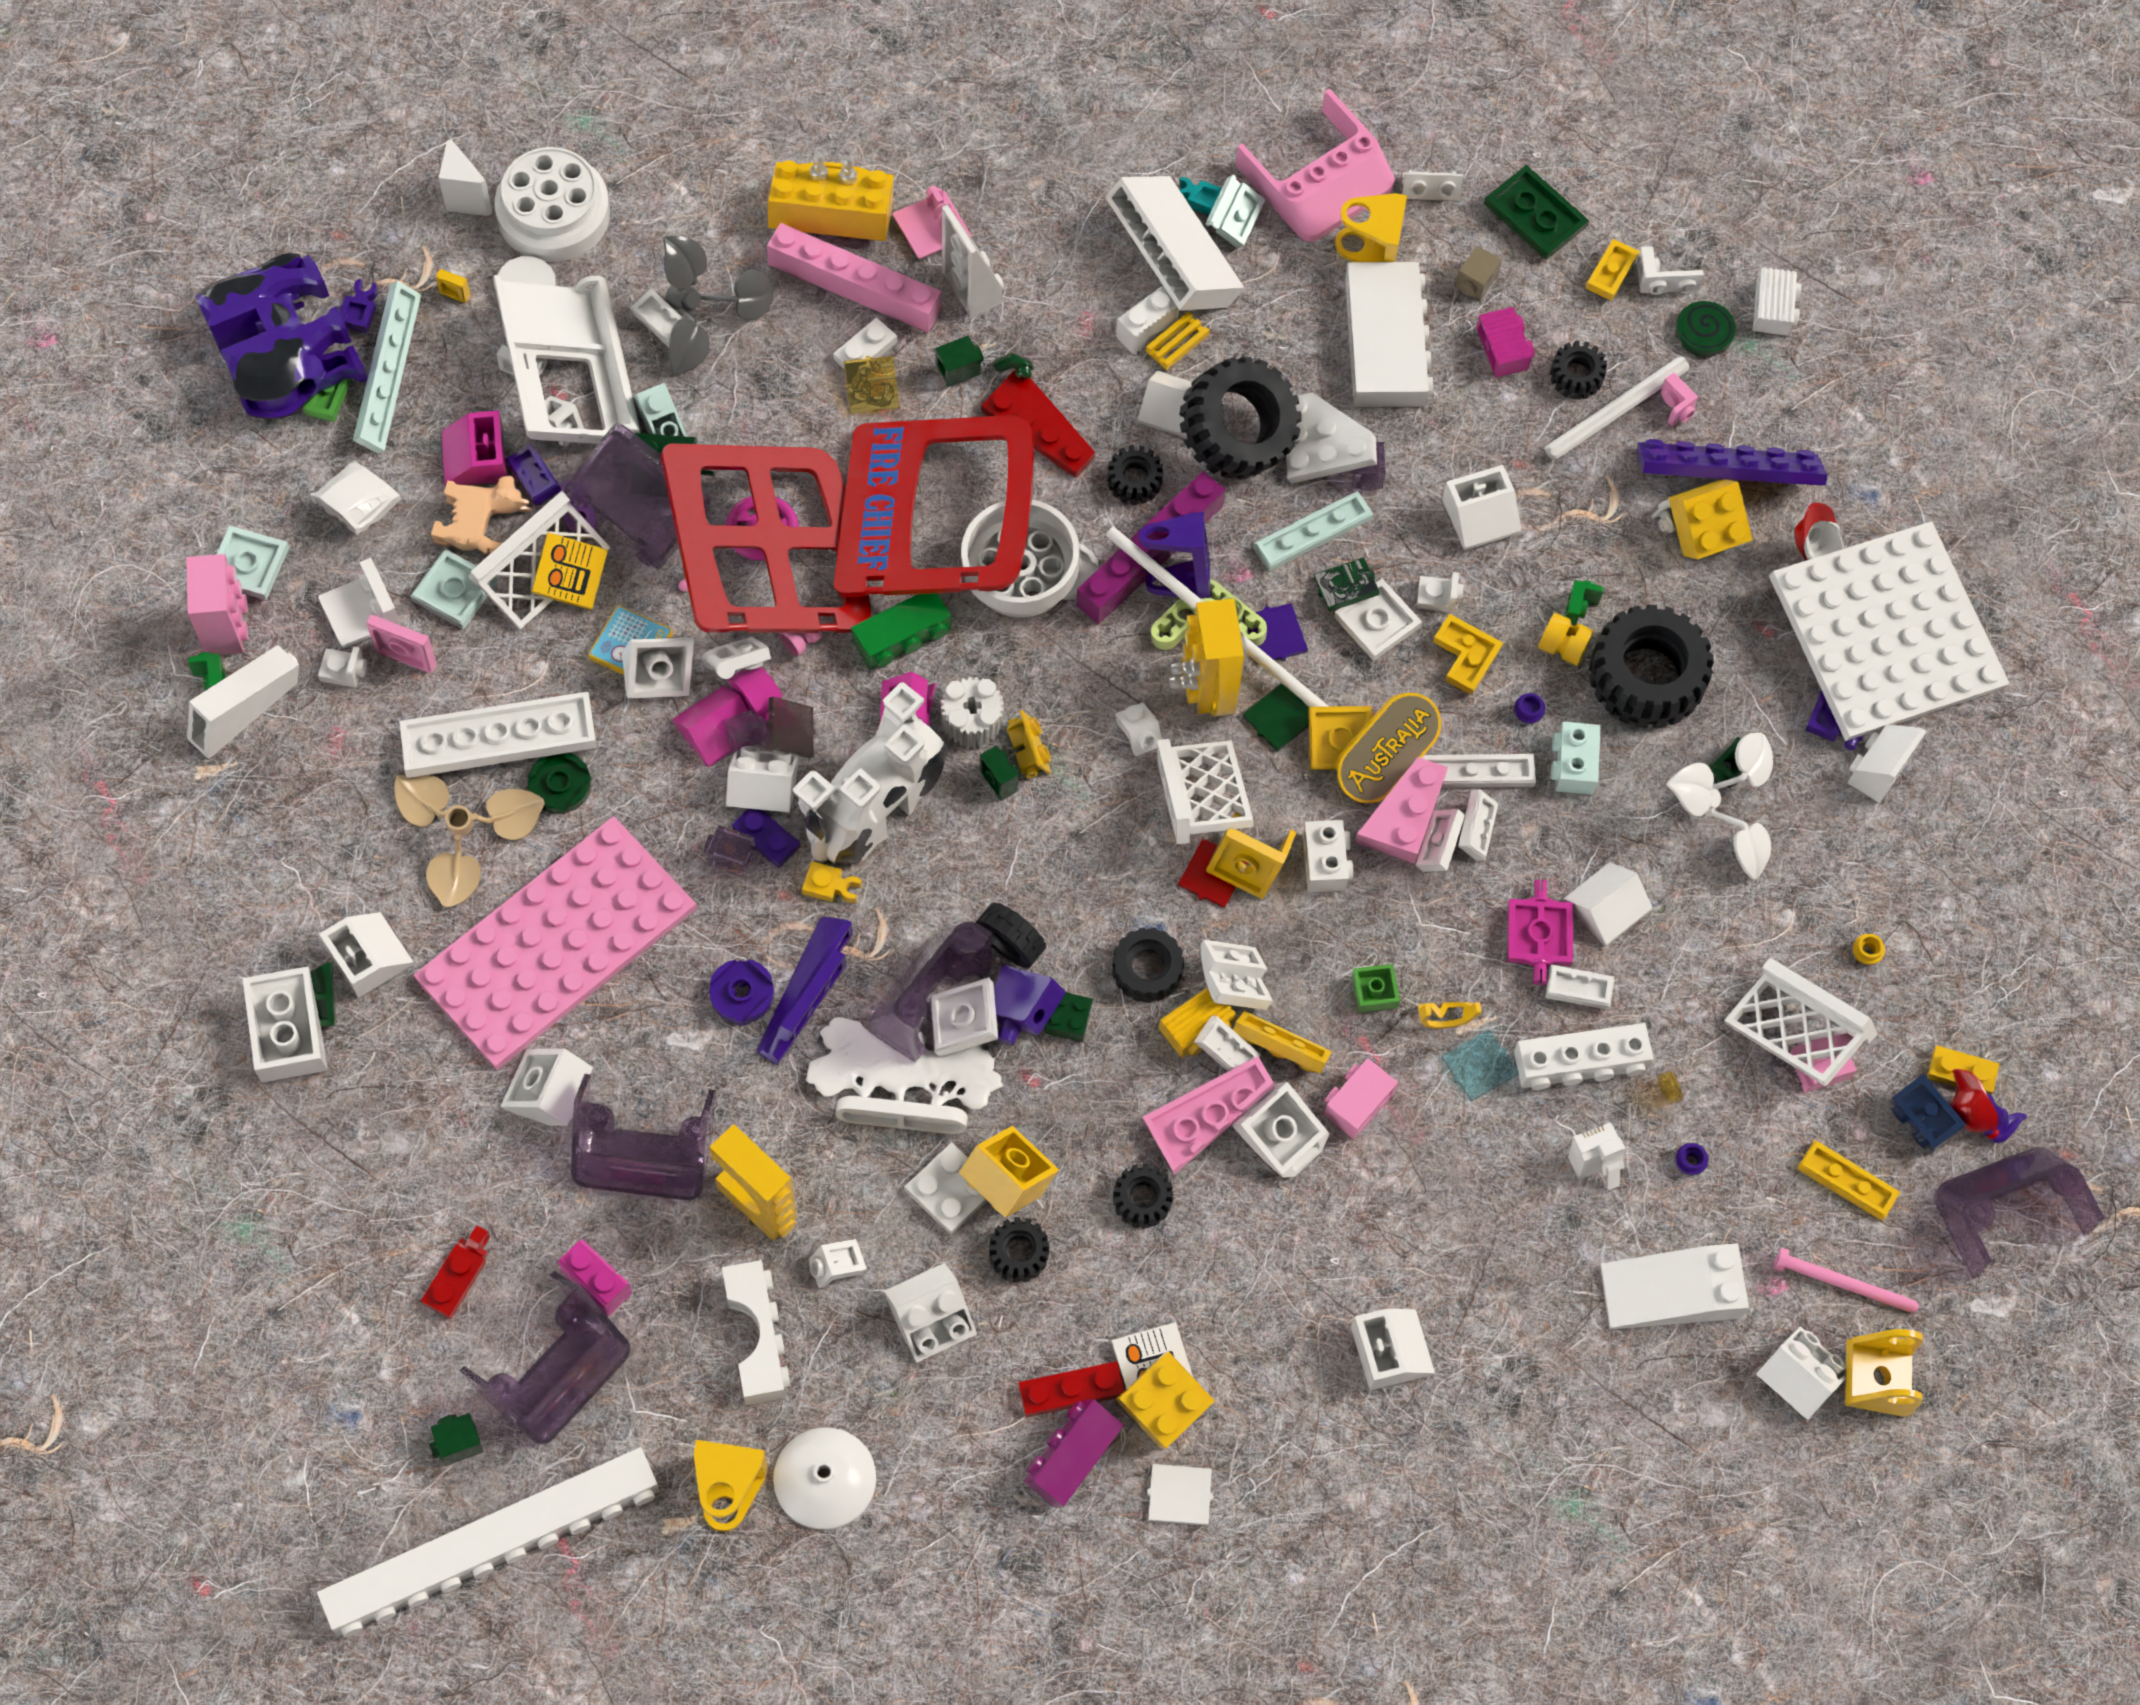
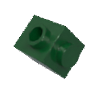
M969 335L935 348V363L947 387L981 375V362L984 361V357L979 345H973Z
M470 1413L459 1417L456 1414L442 1417L437 1421L436 1425L430 1427L433 1438L428 1439L432 1455L434 1459L440 1457L444 1466L484 1453Z

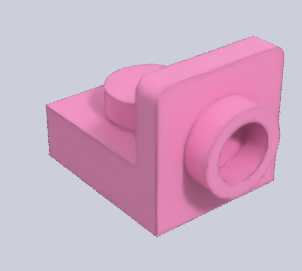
M1673 372L1665 378L1660 392L1665 403L1670 407H1674L1668 420V424L1671 427L1680 421L1682 423L1687 422L1696 411L1694 408L1698 396Z

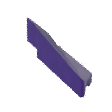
M826 916L819 919L756 1050L759 1055L776 1065L780 1063L845 969L846 958L845 954L841 951L853 935L852 922L847 919Z

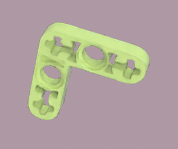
M1210 579L1212 598L1201 600L1205 602L1234 598L1236 610L1238 611L1237 617L1240 632L1256 646L1261 645L1265 641L1267 634V625L1263 618L1219 583ZM1181 598L1152 625V643L1161 650L1172 649L1185 637V630L1188 629L1187 620L1179 618L1178 612L1182 609H1190L1195 613V610ZM1247 627L1251 630L1258 628V634L1255 632L1247 634ZM1170 630L1171 637L1166 635L1162 638L1160 637V631L1166 633Z

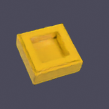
M439 269L435 276L439 293L466 303L471 295L467 279Z

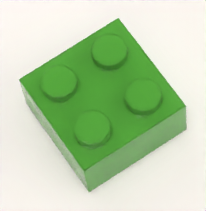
M1393 964L1353 968L1351 976L1358 1013L1398 1008L1400 998Z

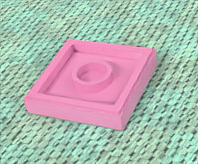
M371 614L366 624L377 653L425 672H433L437 663L429 636Z

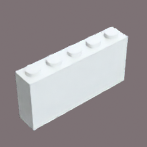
M1170 176L1121 177L1105 197L1180 311L1228 308L1244 289V286Z
M1348 262L1345 274L1353 407H1425L1428 395L1433 394V377H1428L1427 369L1431 368V351H1426L1425 343L1429 342V325H1424L1423 317L1427 316V300L1422 299L1421 291H1425V274L1420 273L1419 262Z

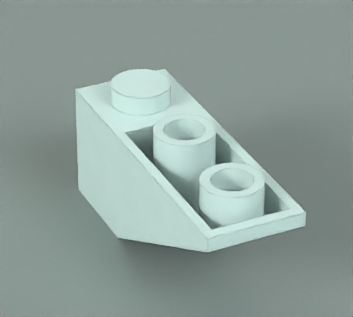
M665 383L633 396L648 434L687 437Z

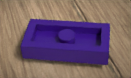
M748 808L732 824L734 832L778 869L801 847L800 842L760 809Z

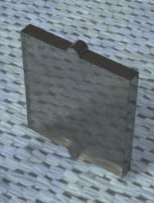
M770 697L769 720L766 722L769 726V748L806 758L814 757L813 735L816 734V731L813 729V707L777 697Z

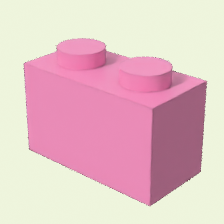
M1368 1058L1361 1066L1356 1063L1346 1074L1344 1079L1347 1082L1341 1089L1335 1087L1324 1100L1327 1104L1324 1116L1352 1139H1355L1392 1097L1398 1085L1394 1078Z

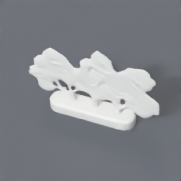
M904 1012L894 1014L883 1020L879 1032L874 1035L864 1028L860 1021L842 1017L832 1019L829 1025L820 1031L824 1045L831 1052L809 1063L806 1078L809 1084H815L817 1091L824 1097L833 1096L843 1089L853 1088L859 1096H844L837 1102L835 1115L844 1122L944 1134H960L965 1132L968 1117L962 1109L942 1106L943 1103L958 1098L963 1105L970 1109H981L988 1104L990 1092L1003 1087L1001 1076L993 1071L995 1059L991 1057L988 1051L982 1049L981 1044L939 1057L934 1051L925 1048L927 1038L919 1029L911 1027V1021ZM858 1076L863 1078L862 1086L856 1083ZM948 1081L956 1082V1086L950 1093L943 1091V1095H939L941 1087ZM930 1083L937 1086L935 1092L930 1089ZM876 1086H881L896 1095L895 1100L869 1098L868 1096ZM909 1087H922L932 1096L931 1104L905 1102V1091ZM961 1087L965 1088L963 1095H957V1091Z

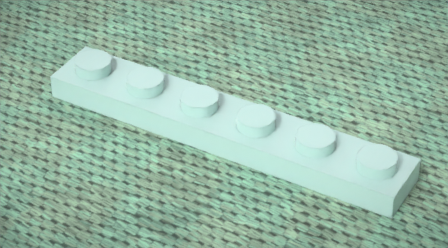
M398 280L391 283L353 437V441L377 454L385 451L421 298L420 293Z

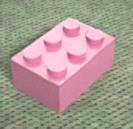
M225 554L186 557L188 616L203 651L213 654L219 653L220 655L244 653L243 641H248L247 623L243 622L242 613H247L248 606L246 595L242 594L241 582L236 580L234 565H229Z

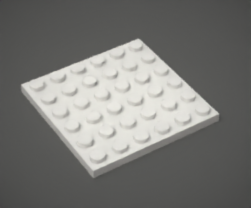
M1932 521L1773 571L1769 575L1845 741L1884 729L1886 724L1896 725L2005 689L2010 684Z

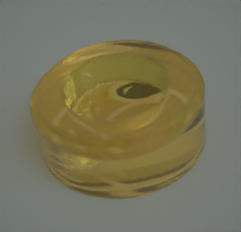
M1668 1070L1659 1074L1657 1077L1658 1084L1666 1101L1669 1104H1674L1683 1100V1093L1674 1073Z

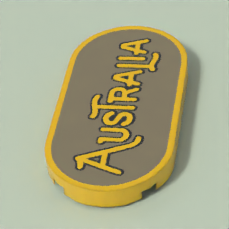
M1414 692L1400 693L1389 698L1340 754L1336 769L1337 781L1341 790L1351 799L1361 803H1375L1386 798L1417 757L1422 758L1438 739L1441 731V716L1437 706L1428 697Z

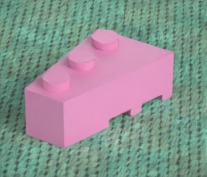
M1417 757L1359 830L1355 844L1415 864L1448 767Z

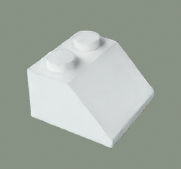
M1886 724L1880 734L1874 731L1864 746L1869 749L1866 755L1863 757L1858 754L1848 769L1853 772L1848 784L1880 803L1913 756L1927 731L1917 727Z
M526 1049L500 1107L548 1126H567L575 1115L576 1105L589 1083V1076L593 1067L566 1049Z

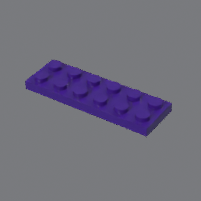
M1647 439L1646 442H1637L1636 455L1643 473L1826 486L1828 474L1818 454L1810 450H1798L1797 453L1785 452L1781 448L1770 447L1767 448V451L1755 450V448L1746 445H1739L1734 449L1725 448L1717 443H1709L1706 446H1694L1693 443L1688 441L1664 444L1663 441L1658 439Z

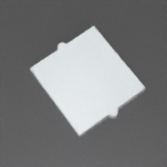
M1152 1464L1151 1488L1147 1490V1495L1150 1496L1148 1521L1208 1526L1210 1501L1214 1497L1210 1493L1212 1469Z

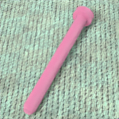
M1781 1247L1776 1255L1773 1266L1774 1270L1782 1272L1784 1268L1910 1313L1916 1312L1919 1304L1913 1299L1789 1255L1788 1249Z

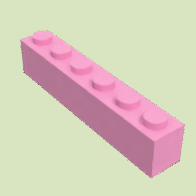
M779 224L767 244L768 265L929 333L942 310V292L785 224Z

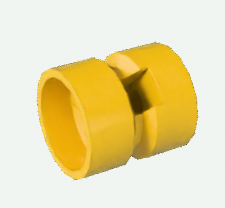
M1554 612L1543 633L1538 649L1553 656L1559 653L1562 660L1578 666L1591 641L1594 630L1580 623L1573 626L1569 618Z

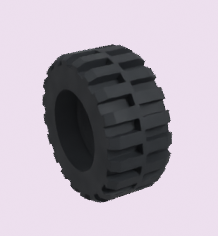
M1245 356L1239 359L1234 357L1226 359L1199 375L1191 383L1192 387L1186 390L1183 396V400L1186 403L1180 406L1179 413L1181 417H1184V421L1180 423L1181 433H1186L1188 439L1184 442L1188 449L1192 447L1196 454L1193 457L1198 463L1203 461L1207 463L1206 469L1212 473L1221 471L1220 475L1229 479L1234 476L1238 479L1248 478L1252 475L1256 476L1284 460V456L1289 454L1295 447L1293 441L1299 438L1301 431L1299 427H1296V424L1302 421L1301 411L1296 409V405L1300 404L1298 396L1292 395L1290 388L1293 386L1288 379L1284 381L1280 377L1282 372L1276 367L1272 369L1267 368L1268 363L1266 361L1258 359L1253 362L1251 357ZM1225 393H1236L1245 397L1256 409L1260 420V432L1256 443L1248 444L1237 440L1224 426L1221 418V402Z
M1647 604L1645 609H1641L1640 606H1634L1629 608L1627 614L1621 611L1615 615L1613 620L1607 622L1603 627L1590 660L1589 670L1591 674L1589 679L1591 687L1596 688L1594 695L1600 703L1605 701V710L1611 715L1614 713L1620 715V721L1628 724L1629 720L1636 722V727L1646 728L1647 724H1653L1655 729L1664 728L1667 721L1670 725L1681 722L1683 716L1688 717L1694 712L1696 706L1700 704L1712 677L1714 655L1709 652L1711 649L1709 639L1701 637L1703 633L1701 627L1698 624L1692 625L1689 622L1690 617L1684 613L1679 616L1673 613V608L1665 606L1664 610L1657 609V605ZM1636 649L1658 651L1672 661L1677 669L1679 678L1667 684L1646 683L1629 671L1623 656Z

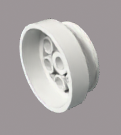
M545 147L534 149L521 155L506 170L495 195L497 221L506 242L518 253L524 256H533L545 262L566 261L586 253L600 241L609 224V199L602 177L585 159L567 149Z
M1006 500L983 510L968 526L961 547L962 567L986 566V563L995 561ZM1032 500L1025 552L1021 565L1027 567V569L1020 570L1018 578L1006 587L1008 590L1005 592H998L996 590L971 591L989 608L1010 617H1033L1050 610L1068 594L1078 576L1080 551L1074 527L1054 507L1037 500ZM1037 545H1045V546H1047V547L1044 548V549H1037V548H1035V546H1037ZM1056 568L1059 569V572H1057L1056 574L1046 573V571L1048 570H1056ZM978 576L965 577L966 583L978 582ZM1030 591H1035V592H1038L1039 594L1034 595V596H1029V595H1027L1026 593H1028V592H1030Z

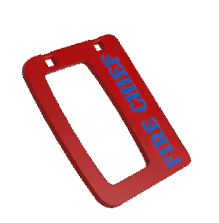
M1005 415L863 423L854 429L834 577V588L837 594L842 597H863L872 594H884L886 596L954 593L963 590L995 591L1011 585L1020 574L1032 504L1034 440L1032 428L1027 420L1019 416ZM1006 441L1008 449L1006 503L995 561L988 566L913 568L911 557L913 514L919 474L926 448L934 443ZM978 576V582L961 583L962 577ZM884 580L883 586L867 587L868 581Z

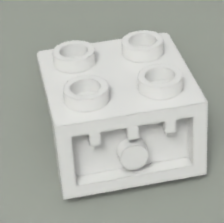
M371 558L359 562L363 574L358 576L359 579L321 594L318 597L342 648L349 647L371 637L366 624L371 614L400 625L396 609Z

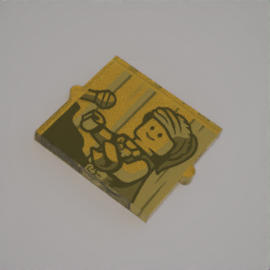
M866 356L865 359L844 361L850 414L863 412L877 414L881 410L900 409L893 356L878 358Z

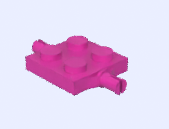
M1541 879L1534 881V897L1526 900L1509 899L1507 910V963L1534 966L1533 984L1538 985L1539 982L1540 985L1547 984V967L1551 965L1571 967L1573 963V903L1557 902L1547 898L1548 882L1544 879L1542 882Z

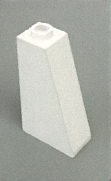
M277 645L190 700L187 739L208 759L215 755L298 683L299 664L297 659Z

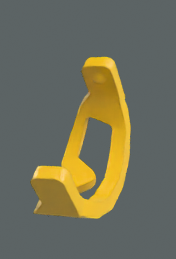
M1443 1002L1440 1008L1435 1003H1420L1418 1005L1420 1022H1422L1424 1027L1430 1029H1446L1465 1025L1476 1019L1482 1012L1480 1002H1474L1473 1004L1470 1002ZM1463 1007L1462 1018L1442 1022L1428 1020L1431 1016V1010L1438 1018H1443L1448 1008Z

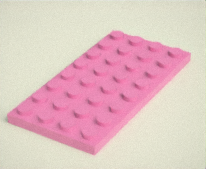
M613 816L418 970L413 976L416 982L490 1064L498 1070L697 909V904Z

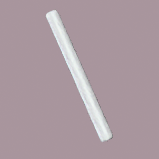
M1683 356L1674 359L1545 447L1546 454L1551 460L1560 458L1660 390L1665 378L1674 372L1679 377L1687 372L1690 367Z

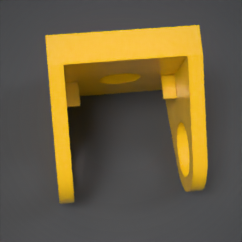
M1393 193L1355 197L1347 200L1342 205L1340 212L1341 221L1347 228L1342 229L1337 234L1335 240V248L1338 254L1351 262H1395L1407 195ZM1353 206H1362L1368 210L1370 217L1365 222L1357 223L1349 219L1347 211ZM1348 235H1356L1363 240L1364 247L1360 251L1351 252L1342 246L1341 241Z
M1234 811L1232 818L1241 817L1242 814ZM1229 828L1224 831L1206 872L1263 900L1287 858L1296 831L1289 830L1278 851L1236 829ZM1242 861L1249 863L1251 866L1244 864Z
M1892 1329L1852 1337L1846 1340L1845 1406L1901 1417L1912 1415L1923 1402V1394L1912 1390V1355L1923 1343V1334L1908 1329ZM1875 1369L1879 1370L1884 1376L1883 1386L1879 1385L1874 1379L1873 1373Z
M696 1440L693 1454L699 1498L705 1520L714 1530L720 1532L731 1531L741 1524L765 1481L768 1467L765 1451ZM720 1498L733 1500L732 1504L726 1509L718 1510L712 1507L713 1503ZM738 1509L736 1517L729 1523H719L712 1518L731 1516Z

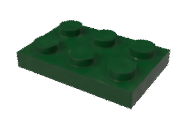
M1528 165L1522 167L1485 197L1484 201L1485 206L1546 260L1582 232L1589 223V220Z

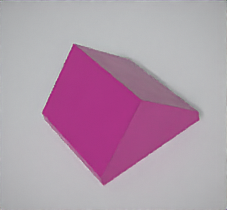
M725 686L720 687L672 719L673 724L708 768L760 734L741 696Z

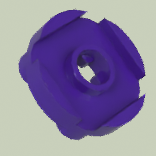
M735 959L727 961L716 969L710 980L709 995L713 1009L723 1019L740 1026L747 1025L765 1015L770 1009L775 996L770 973L762 964L754 960L747 959V961L736 962ZM737 985L741 988L747 985L749 986L747 990L748 995L746 997H736V990L734 988Z

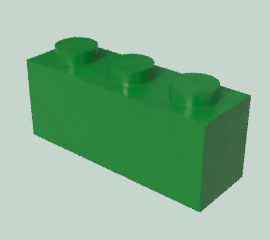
M938 593L916 594L851 627L852 642L870 670L877 666L884 667L890 664L895 657L905 652L907 654L918 650L923 643L931 639L937 640L944 637L951 630V614Z

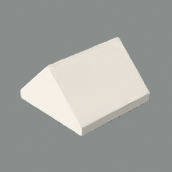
M451 139L446 143L439 174L446 211L489 216L492 214L486 180Z
M1156 371L1148 381L1137 423L1188 439L1186 433H1181L1180 423L1184 421V417H1181L1179 413L1180 406L1186 403L1183 400V396L1186 390L1192 387V382Z
M693 638L630 640L622 652L627 698L689 696Z
M1611 862L1562 900V902L1573 903V913L1604 947L1653 909L1638 874Z

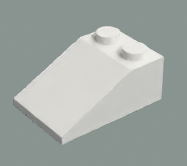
M309 967L242 978L254 1071L260 1081L264 1083L327 1071L323 1036Z

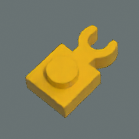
M811 861L802 887V894L829 902L834 901L835 895H840L845 902L854 904L857 902V895L849 893L847 889L850 887L861 888L862 880L855 876L843 879L841 878L842 869Z

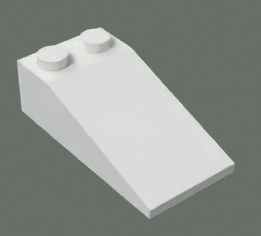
M947 204L942 207V273L971 318L1002 303V290L1005 289L1004 283L999 274L992 272L986 253L978 250Z
M1738 1243L1702 1246L1600 1264L1610 1330L1741 1319L1749 1309Z

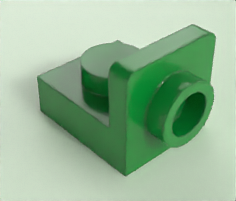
M1574 580L1564 616L1571 620V625L1575 626L1579 618H1585L1588 604L1599 605L1604 587L1588 580Z
M203 652L197 656L188 657V665L193 676L203 677L205 691L226 678L225 666L219 653Z

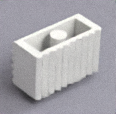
M1766 267L1761 268L1756 282L1753 331L1789 336L1792 326L1797 327L1800 309L1795 308V301H1799L1801 294V284L1796 283L1797 272L1784 271L1783 269L1773 270Z
M1161 286L1117 319L1115 336L1133 355H1137V351H1142V348H1146V345L1151 343V341L1178 320L1179 309L1166 289Z

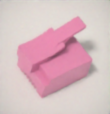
M1847 1033L1833 1036L1835 1048L1848 1045L1854 1037ZM1825 1037L1811 1041L1812 1052L1830 1049L1828 1038ZM1806 1043L1793 1047L1790 1051L1791 1055L1807 1053ZM1831 1057L1813 1060L1814 1069L1822 1074L1831 1065ZM1852 1058L1846 1062L1827 1086L1849 1080L1853 1077L1857 1069ZM1795 1070V1072H1798V1079H1801L1800 1083H1802L1801 1086L1804 1093L1825 1087L1800 1070Z

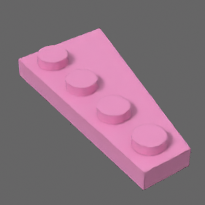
M1257 1056L1143 1116L1144 1123L1172 1173L1175 1175L1270 1092L1274 1088V1082Z

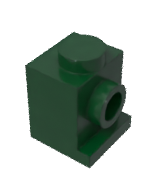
M1739 737L1729 741L1709 763L1708 767L1713 773L1715 784L1742 774V771L1737 767L1735 750L1738 742L1741 740ZM1724 762L1731 764V771L1724 765ZM1738 783L1726 787L1731 788L1737 785Z

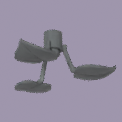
M666 236L663 237L665 249L664 271L669 284L672 285L666 292V302L673 309H679L678 313L688 319L678 320L673 326L669 338L672 374H680L699 366L706 359L710 345L706 330L696 327L697 320L688 311L697 308L701 300L737 301L736 313L738 317L745 320H756L769 310L773 301L774 290L772 283L764 273L759 270L748 269L741 272L735 281L734 290L736 296L699 294L691 286L698 283L696 277L706 271L707 257L704 249L699 243L690 238Z

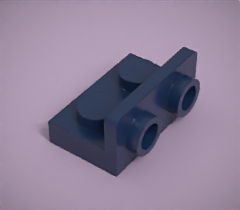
M1924 1074L1920 1075L1892 1097L1891 1103L1894 1105L1891 1108L1892 1113L1902 1124L1909 1123L1915 1131L1912 1134L1913 1138L1924 1150L1929 1147L1933 1153L1936 1152L1939 1146L1966 1126L1964 1121Z

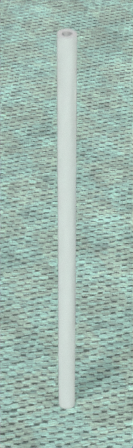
M1114 526L1107 532L1106 537L1192 609H1196V602H1204ZM1244 636L1246 654L1310 707L1328 706Z

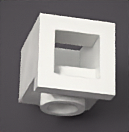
M549 396L545 400L549 423L553 427L584 428L575 404L553 396ZM558 441V442H559V445H562V446H564L565 444L568 443V442Z

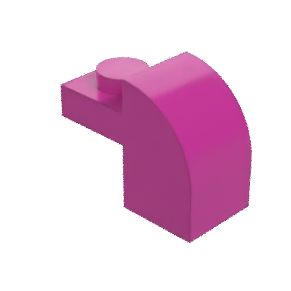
M762 667L752 670H745L744 668L727 679L732 690L741 696L744 704L750 710L763 736L769 737L793 722L781 699L782 693Z

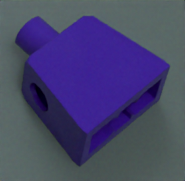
M1002 965L994 989L996 1019L1001 1025L997 1040L1006 1045L1014 1046L1020 1031L1033 1035L1039 1034L1063 999L1066 991L1052 977Z

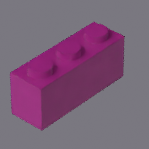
M1094 1399L1078 1401L1071 1407L1067 1413L1069 1418L1062 1429L1057 1428L1050 1435L1046 1442L1049 1447L1042 1456L1037 1455L1026 1469L1029 1474L1023 1482L1053 1507H1064L1124 1426Z

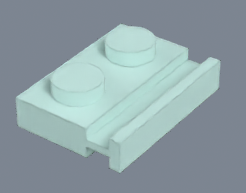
M1231 175L1226 179L1205 224L1208 227L1210 225L1214 227L1217 234L1238 249L1244 246L1266 199L1244 182H1238L1235 175Z

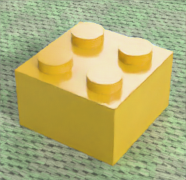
M1721 479L1668 498L1683 556L1698 560L1753 540L1739 482Z
M1012 1125L976 1145L958 1173L997 1212H1000L1006 1218L1040 1198L1059 1169Z
M1169 1351L1163 1353L1115 1399L1161 1450L1167 1449L1215 1402Z

